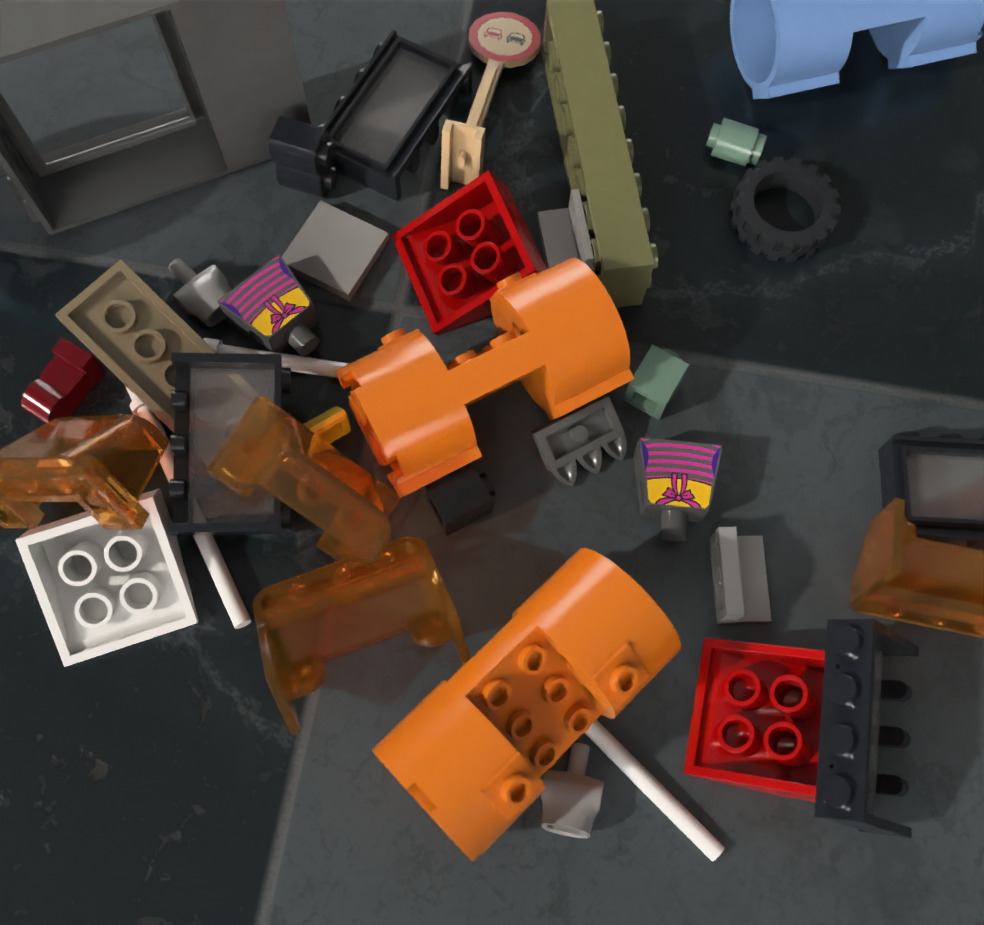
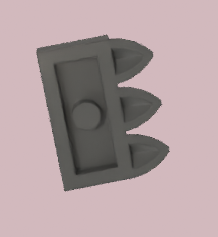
M602 395L530 432L546 469L551 471L561 483L570 487L574 486L577 477L576 459L585 469L598 474L602 464L601 446L610 456L620 461L624 460L626 455V435L611 399L607 395Z

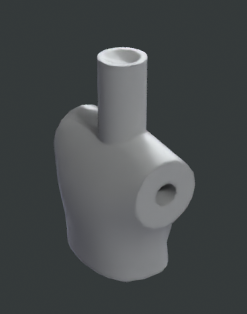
M181 258L173 260L169 265V270L184 284L173 295L179 307L186 314L198 317L207 327H213L224 320L225 317L217 301L232 290L224 274L215 265H211L197 275Z
M583 743L572 744L567 771L547 770L544 774L543 782L546 790L541 794L542 817L540 825L549 832L574 838L586 839L590 837L596 814L600 811L604 781L585 775L590 751L588 745Z

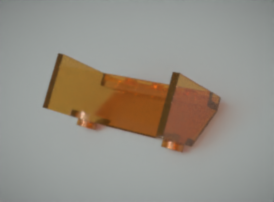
M895 498L868 525L850 586L849 608L860 614L984 638V551L916 538L917 527L907 521V518L904 516L905 499Z
M419 537L400 538L273 584L260 591L253 600L252 605L266 682L291 735L301 732L294 699L310 695L322 685L326 678L324 666L326 661L406 631L410 632L412 640L417 645L423 647H436L452 640L462 665L464 666L471 659L454 604L426 542Z

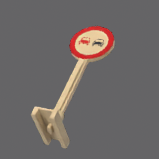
M509 12L490 13L475 20L469 29L468 45L472 53L482 62L487 63L467 122L461 123L446 119L443 126L441 149V188L448 190L451 182L467 185L482 175L486 129L483 127L502 70L503 68L525 65L533 60L540 51L541 34L536 25L526 17Z

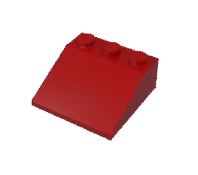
M489 170L391 235L431 329L437 336L492 316L489 299L499 290L496 284L501 280L518 272L524 278L547 269L509 188Z
M704 638L683 773L693 777L815 803L825 651Z

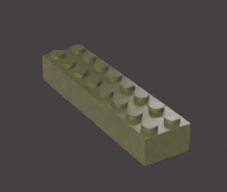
M547 0L542 56L570 192L574 189H579L594 255L592 271L606 288L616 308L642 305L646 290L651 288L652 285L651 274L653 268L658 267V250L655 243L649 242L647 233L650 230L649 211L647 207L642 208L639 197L642 194V182L640 174L638 172L634 173L632 168L634 160L633 142L631 138L626 139L625 108L623 105L618 106L617 103L619 92L618 78L616 73L610 72L611 48L609 42H603L602 38L604 32L603 13L601 10L596 11L594 0Z

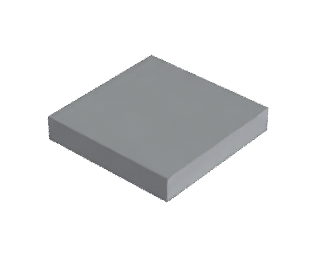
M320 200L282 258L293 274L341 298L351 301L389 242V233Z

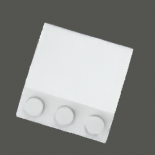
M160 488L29 529L15 540L64 667L198 623L199 619L177 536L168 533V523H172Z

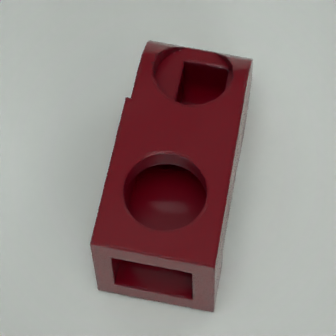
M61 338L51 350L55 357L40 374V378L33 381L27 387L21 399V406L25 411L53 427L64 423L106 374L92 354L64 338Z

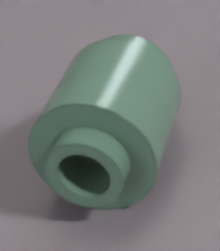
M723 118L721 125L713 123L706 146L712 147L710 156L742 166H746L747 163L756 166L767 135L758 133L759 128Z

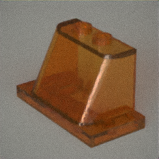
M263 395L255 397L206 469V472L241 496L249 497L255 488H263L325 531L316 547L350 570H357L362 562L375 563L390 538L391 525L388 518L401 499L396 492Z
M132 414L59 417L47 422L0 449V526L3 528L36 529L45 515L39 509L42 502H78L104 529H142L149 513L138 501L164 454L169 441L150 421Z

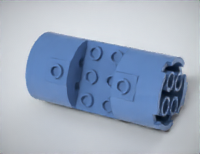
M731 0L730 32L733 52L741 75L752 88L753 99H769L839 83V71L848 58L853 32L869 29L878 50L888 58V69L909 68L977 53L976 41L983 35L981 28L984 24V0Z

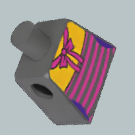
M279 254L217 301L225 320L266 351L281 353L291 345L301 356H307L319 344V338L310 330L318 322L314 305Z
M639 438L634 450L633 459L640 513L644 517L661 519V540L667 542L686 541L687 521L700 522L708 513L722 454V445Z

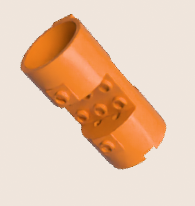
M572 257L540 273H533L522 278L520 272L498 282L496 285L499 290L489 299L498 337L491 340L490 344L482 348V351L478 354L475 353L474 349L452 359L449 361L450 364L445 366L433 345L419 329L407 334L405 328H400L381 338L383 345L378 347L377 351L337 369L338 379L342 388L351 387L352 389L350 391L351 395L348 396V404L379 465L382 464L384 467L389 464L393 470L387 476L399 498L482 457L477 446L475 431L466 409L467 406L520 380L531 398L545 410L551 421L635 379L629 368V343L619 313L600 279L583 261Z
M580 548L512 613V619L448 681L443 680L371 751L473 862L479 855L482 856L546 790L544 782L540 777L590 728L601 714L607 718L614 719L681 650L680 638L662 609L635 580L598 552L588 548Z

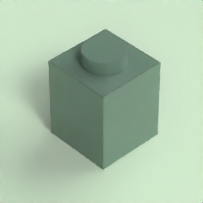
M652 344L634 374L635 379L629 382L623 401L660 420L682 382L689 363L683 361L674 351L660 349Z

